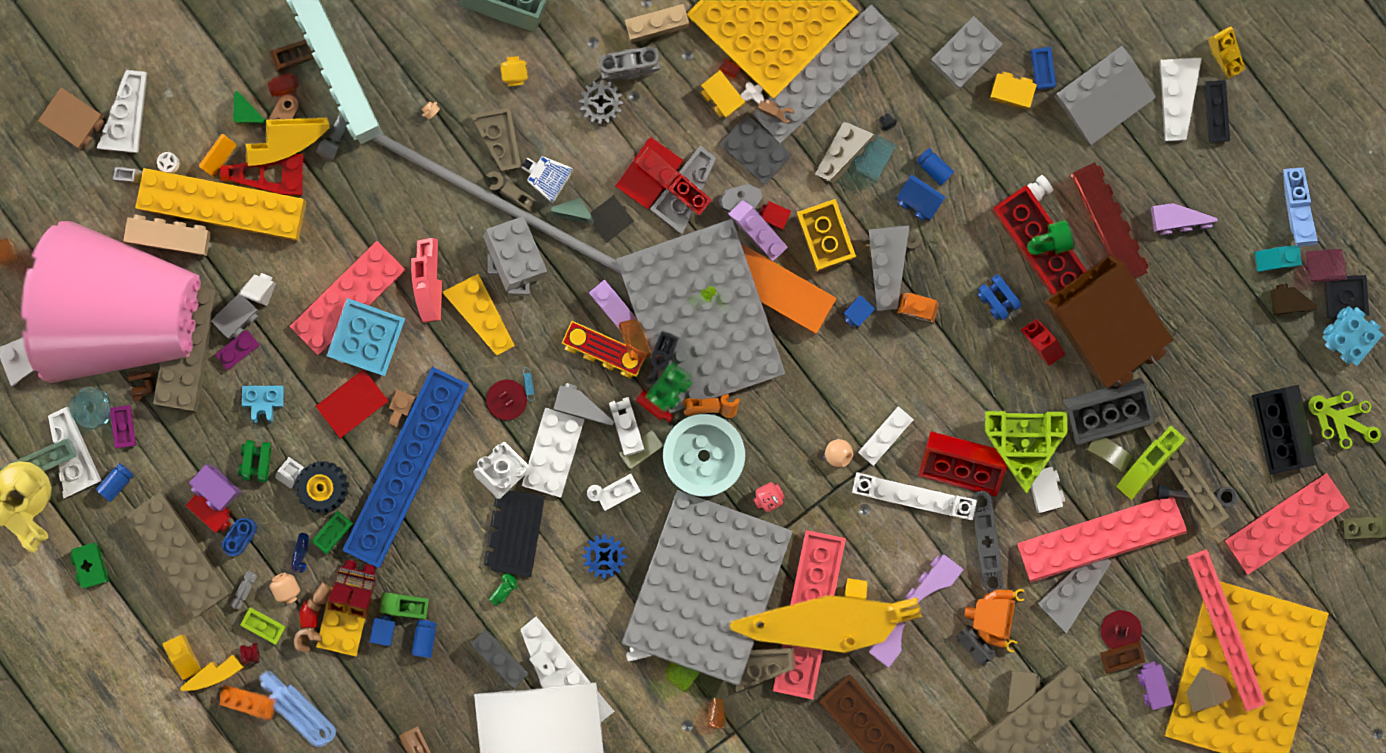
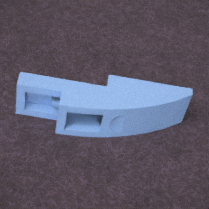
M1304 167L1283 169L1287 211L1296 247L1317 245V236L1310 208L1311 199Z

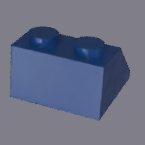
M912 174L896 197V200L899 201L897 204L905 210H913L916 212L914 216L923 222L931 220L945 199L944 195Z

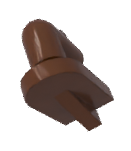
M155 370L145 372L128 371L129 381L156 375ZM151 378L143 379L144 386L132 388L135 402L139 401L146 394L154 392L153 380Z

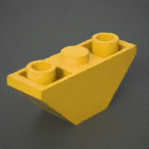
M1231 26L1208 38L1212 54L1227 79L1245 70L1235 33Z

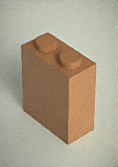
M60 88L38 121L80 150H83L84 147L87 148L92 142L93 138L91 136L94 132L99 131L103 126L104 116L63 88Z

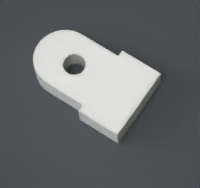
M543 648L529 659L544 675H551L555 671L554 664L548 658V654Z

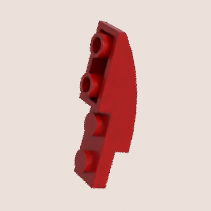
M649 147L635 162L653 180L700 216L712 201L710 197Z

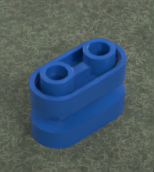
M996 274L991 278L993 285L989 288L986 284L980 286L977 296L984 304L986 302L992 308L989 311L996 320L1000 318L1003 321L1009 316L1006 311L1007 309L1012 307L1016 311L1022 304L1005 281ZM997 291H999L1006 300L1002 304L994 295Z
M240 518L235 522L222 543L223 551L226 554L238 556L245 551L257 532L255 521L249 518Z

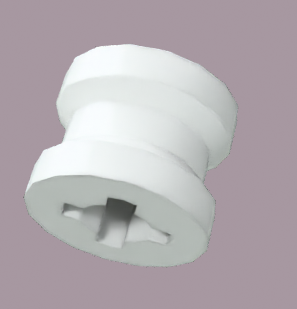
M164 152L157 159V165L163 172L172 174L179 168V159L171 152Z

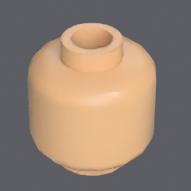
M284 572L272 578L270 589L277 602L290 604L297 600L296 596L299 594L300 588L293 575Z

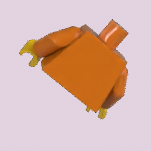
M997 589L986 594L983 599H978L976 607H966L965 618L974 620L973 628L978 630V635L988 644L1000 648L1005 647L1009 652L1015 651L1009 649L1008 646L1011 642L1015 644L1017 642L1009 639L1015 601L1025 600L1017 597L1018 592H1025L1023 589H1018L1014 592L1012 590Z

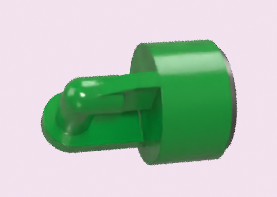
M1063 220L1049 224L1048 234L1034 237L1028 243L1027 249L1029 253L1038 255L1054 250L1055 254H1060L1073 250L1075 241L1069 222Z

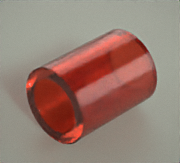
M725 58L719 71L721 70L722 73L735 79L741 67Z

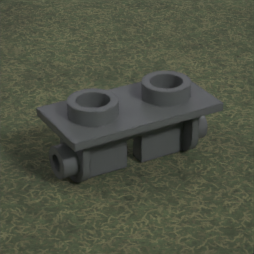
M969 624L956 636L958 638L957 641L967 651L971 647L975 648L970 655L979 665H987L996 656L994 648L987 642L985 643L981 636L978 635V630Z

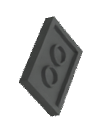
M748 114L720 143L722 148L764 185L792 157L788 150Z

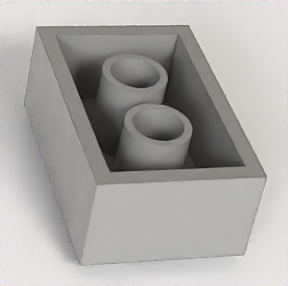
M973 16L931 59L930 64L959 91L1001 49L1003 44Z
M524 216L486 229L483 238L506 292L544 278L547 269Z

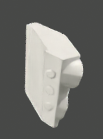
M506 442L497 445L488 457L485 456L478 460L477 468L473 473L477 480L496 499H500L531 468Z

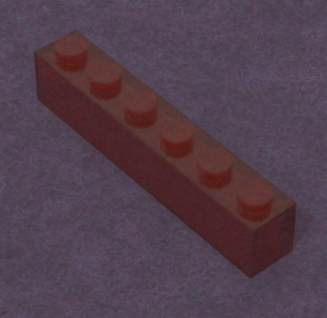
M1094 162L1073 172L1071 177L1108 254L1122 261L1134 279L1147 274L1148 264L1145 258H1141L1138 250H1140L1136 239L1132 240L1129 234L1131 229L1126 220L1123 221L1120 215L1122 213L1118 202L1114 203L1111 196L1113 195L1112 188L1109 184H1105L1102 178L1105 175L1101 166H1097Z

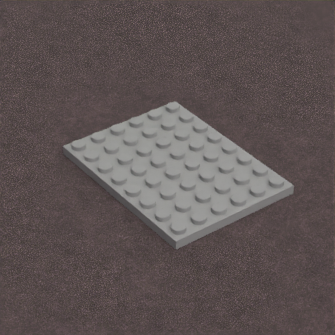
M733 219L616 259L650 358L662 330L680 337L670 363L666 367L659 369L657 378L659 379L667 367L674 362L693 376L690 380L693 384L686 393L683 394L681 392L678 398H680V401L674 409L669 410V413L684 409L682 401L686 398H716L786 374ZM663 354L656 356L659 364L666 362Z
M677 490L622 644L738 686L755 639L731 630L729 624L733 620L765 612L793 531Z

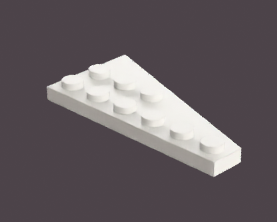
M537 616L520 629L530 656H534L543 648L555 666V671L551 675H544L537 666L535 667L542 688L591 683ZM597 690L600 722H602L614 710Z

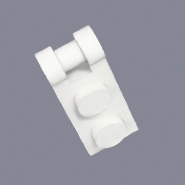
M629 397L623 398V401L617 403L615 401L610 402L609 405L625 457L644 452ZM626 408L627 413L619 415L618 410Z

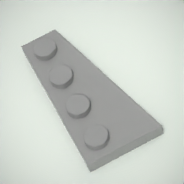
M1107 558L1073 569L1037 603L1066 634L1108 569L1111 561Z

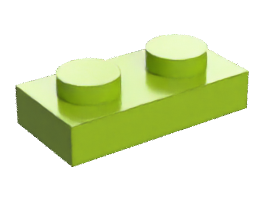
M252 607L249 608L240 624L242 627L275 645L278 644L287 627Z

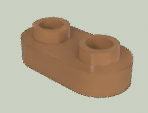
M292 95L281 97L269 120L294 119L299 110L298 100ZM290 101L292 103L291 107L285 108V103Z

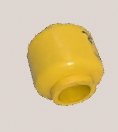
M519 56L507 57V61L501 63L502 81L507 83L508 86L523 85L524 81L528 79L527 63L524 60H519Z

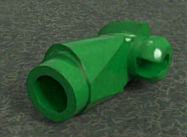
M509 573L501 577L503 583L489 596L490 601L495 606L504 603L509 594L514 589L517 590V581Z

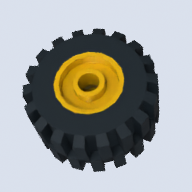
M328 461L311 463L306 468H303L301 474L296 478L298 480L297 483H295V488H297L295 493L296 497L299 496L300 498L298 500L300 504H304V508L310 509L314 513H326L340 507L345 502V497L349 493L347 490L349 482L346 480L348 477L342 472L343 469L337 467L335 463H329Z

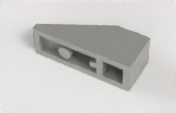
M565 383V386L560 385L554 410L610 426L614 425V421L581 391L577 390V386Z

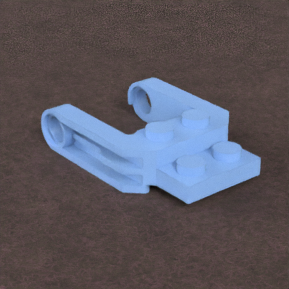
M271 671L265 672L260 677L263 681L261 685L268 692H274L270 696V698L275 699L274 710L278 713L281 712L312 744L321 746L335 738L336 728L295 687L291 684L287 687ZM320 729L325 732V738L320 736Z

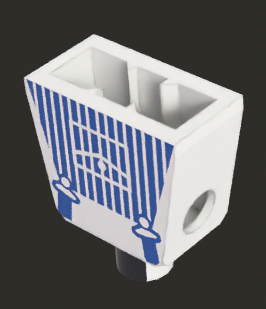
M543 156L538 163L527 158L521 167L530 173L527 179L528 183L551 203H554L573 172L571 167Z

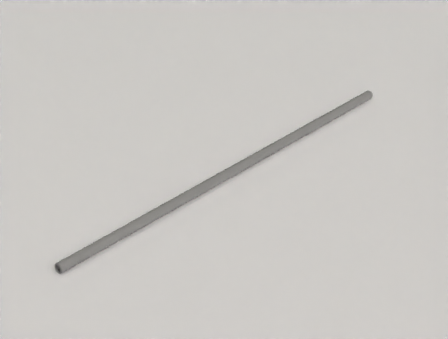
M383 134L371 139L516 218L524 216L526 223L621 274L617 260Z

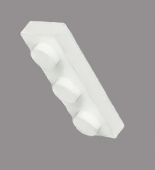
M898 406L858 453L874 466L914 419Z

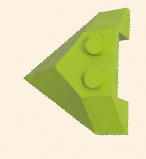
M985 411V433L1026 494L1067 434V412L1024 414L1006 413V411Z

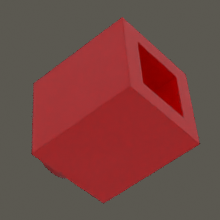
M771 201L767 205L763 204L759 215L762 216L769 226L783 231L791 214V210Z

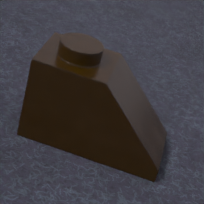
M1288 284L1276 285V289L1270 291L1273 315L1314 311L1317 309V305L1295 287L1288 288Z

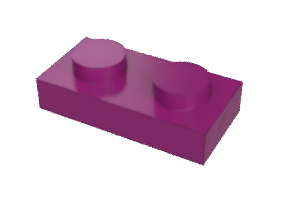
M246 329L215 355L227 371H229L256 350L260 344L249 330Z
M131 405L110 408L115 448L137 446Z

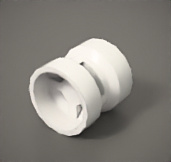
M1043 175L1039 176L1035 183L1027 185L1038 201H1041L1045 194L1049 195L1054 191Z

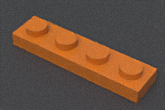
M223 685L219 705L264 719L272 718L275 704L274 698L233 686Z

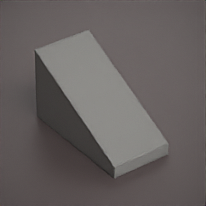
M115 167L113 179L140 184L143 171Z

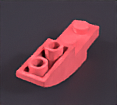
M435 238L418 240L417 258H411L413 291L420 317L424 323L441 320L442 280L437 279L438 239Z

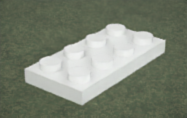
M545 408L528 463L531 469L525 474L522 486L562 497L585 419Z

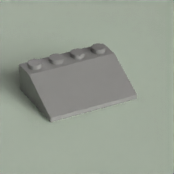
M1121 46L1058 92L1054 98L1091 146L1155 99L1156 96L1124 47Z

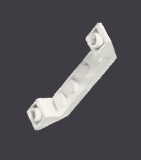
M856 473L852 493L969 520H973L977 502L975 499L932 491L861 473Z

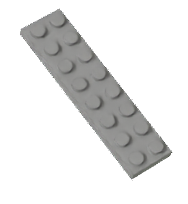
M871 4L824 47L774 99L772 97L768 99L777 104L776 107L780 108V110L787 107L794 110L793 114L789 112L784 114V117L790 120L789 124H785L780 119L773 118L757 110L752 115L781 144L891 43L899 33Z

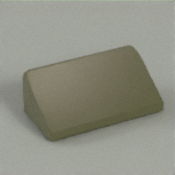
M653 430L641 437L644 452L625 457L624 451L619 453L630 470L664 447Z

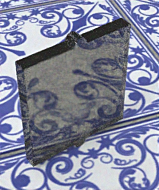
M614 195L590 213L594 220L592 225L594 232H598L605 243L609 242L634 222L626 212V207L622 206Z

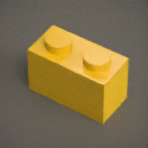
M721 70L701 85L702 91L700 93L707 102L709 100L712 101L715 105L713 110L720 118L722 116L725 119L729 118L745 105L743 98Z
M997 73L989 100L1029 110L1037 84L1032 83L1033 80L1021 77V80L1013 78L1011 73Z

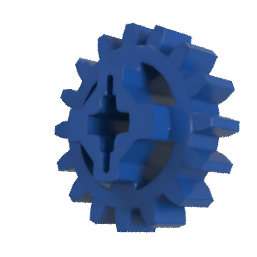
M603 534L602 539L595 536L596 541L589 540L588 542L591 546L584 547V550L587 551V554L582 555L583 558H587L584 566L589 565L588 572L590 573L594 570L595 577H598L600 573L603 579L606 578L608 573L611 577H614L613 571L620 573L621 571L618 567L620 565L625 566V563L622 562V559L627 558L626 555H622L625 547L620 548L621 541L619 540L615 543L614 536H611L610 539H607L606 534ZM610 543L611 545L608 548H601L598 544ZM612 549L608 555L609 561L603 560L597 564L601 558L600 552L606 553ZM592 550L596 553V560L593 563L591 561ZM616 550L618 552L617 563L613 560V553ZM601 565H608L611 569L600 570L598 568Z

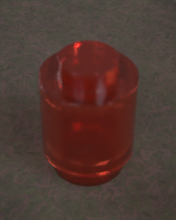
M291 73L271 78L272 80L267 82L272 97H281L294 93L296 88L299 87L296 76H292Z

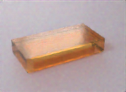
M637 318L620 322L619 328L630 360L634 361L650 357L651 351L641 322Z

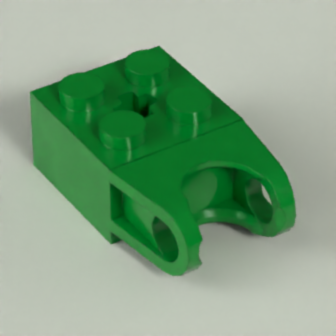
M672 362L646 395V398L664 412L668 409L672 410L680 401V398H678L681 392L683 394L686 393L693 384L690 381L693 376Z

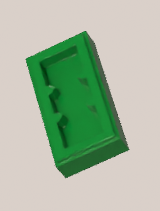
M337 510L311 542L328 555L354 523Z

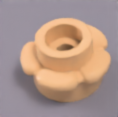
M429 101L421 109L424 112L422 116L430 120L440 109L436 105L437 102L432 104Z

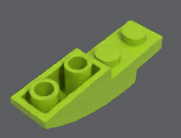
M1170 426L1141 455L1116 487L1130 500H1133L1187 439Z

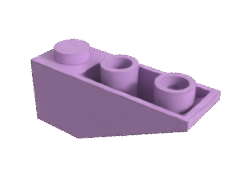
M1174 203L1150 208L1154 232H1160V235L1171 234L1174 229H1180V232L1191 231L1194 226H1200L1201 229L1213 227L1212 224L1218 221L1215 217Z

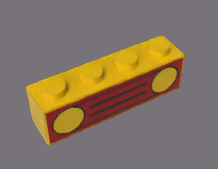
M571 321L562 341V345H565V350L576 354V351L583 353V358L594 362L595 359L603 362L602 366L613 371L614 368L621 370V375L630 379L632 376H638L647 356L646 353Z

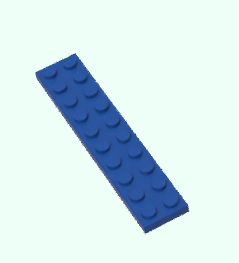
M432 366L342 551L377 568L381 567L470 384Z

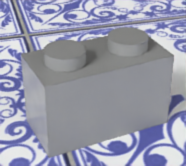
M239 293L211 321L228 339L231 340L233 337L236 339L244 332L242 328L247 323L251 325L259 317L257 314L260 311L249 299Z

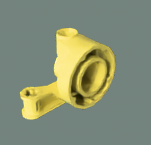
M19 461L8 464L0 471V526L7 527L18 537L26 550L35 553L40 543L48 539V534L32 520L48 504L51 498L52 487L48 476L41 468L29 462ZM17 489L21 494L25 495L24 502L15 499L10 491Z

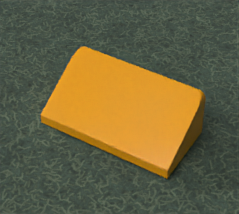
M221 134L199 167L212 177L216 176L221 165L226 162L237 144L224 134Z

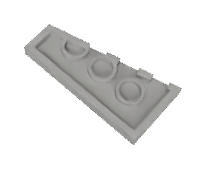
M699 146L679 173L684 175L702 191L716 157L702 146ZM667 190L662 193L650 209L682 235L693 212Z
M910 225L869 229L877 311L898 309Z

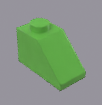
M382 592L379 612L426 619L429 599Z

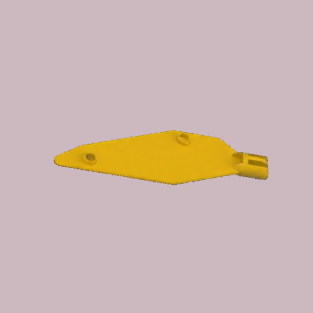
M828 595L733 620L730 622L729 627L735 632L759 641L848 652L885 642L898 623L921 618L922 613L920 612V605L917 604V597L892 604ZM758 622H763L762 626H757L756 624Z

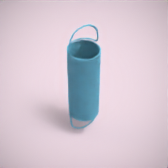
M524 373V383L528 398V395L534 394L531 373Z

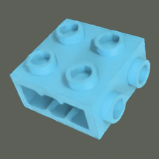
M1350 306L1338 313V319L1333 325L1327 326L1322 338L1326 341L1324 345L1332 352L1338 350L1342 354L1340 358L1350 365L1353 362L1358 366L1384 334L1379 331L1381 326L1375 321L1371 320L1368 322L1364 319L1365 313L1357 307L1353 310Z

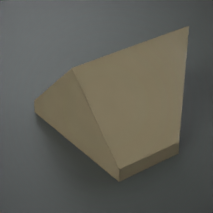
M1201 667L1186 692L1193 712L1217 706L1232 698L1226 679L1204 667Z

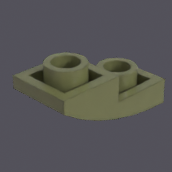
M1105 437L1090 441L1086 448V451L1098 461H1105L1118 473L1124 472L1132 458V455Z

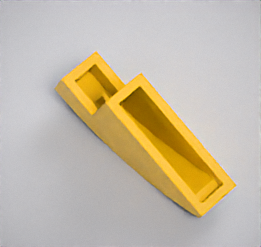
M328 119L266 120V143L246 144V161L248 166L279 161L300 152L314 143L329 129Z

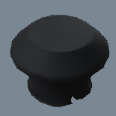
M889 113L885 114L886 118L881 116L879 119L883 125L881 130L887 131L897 123V120H893Z

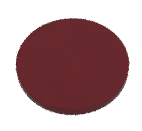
M509 379L500 380L493 384L488 391L486 399L488 409L499 419H515L524 412L527 406L526 391L516 381Z
M1124 610L1108 614L1101 625V637L1104 643L1111 649L1138 642L1142 635V627L1138 618L1131 612Z

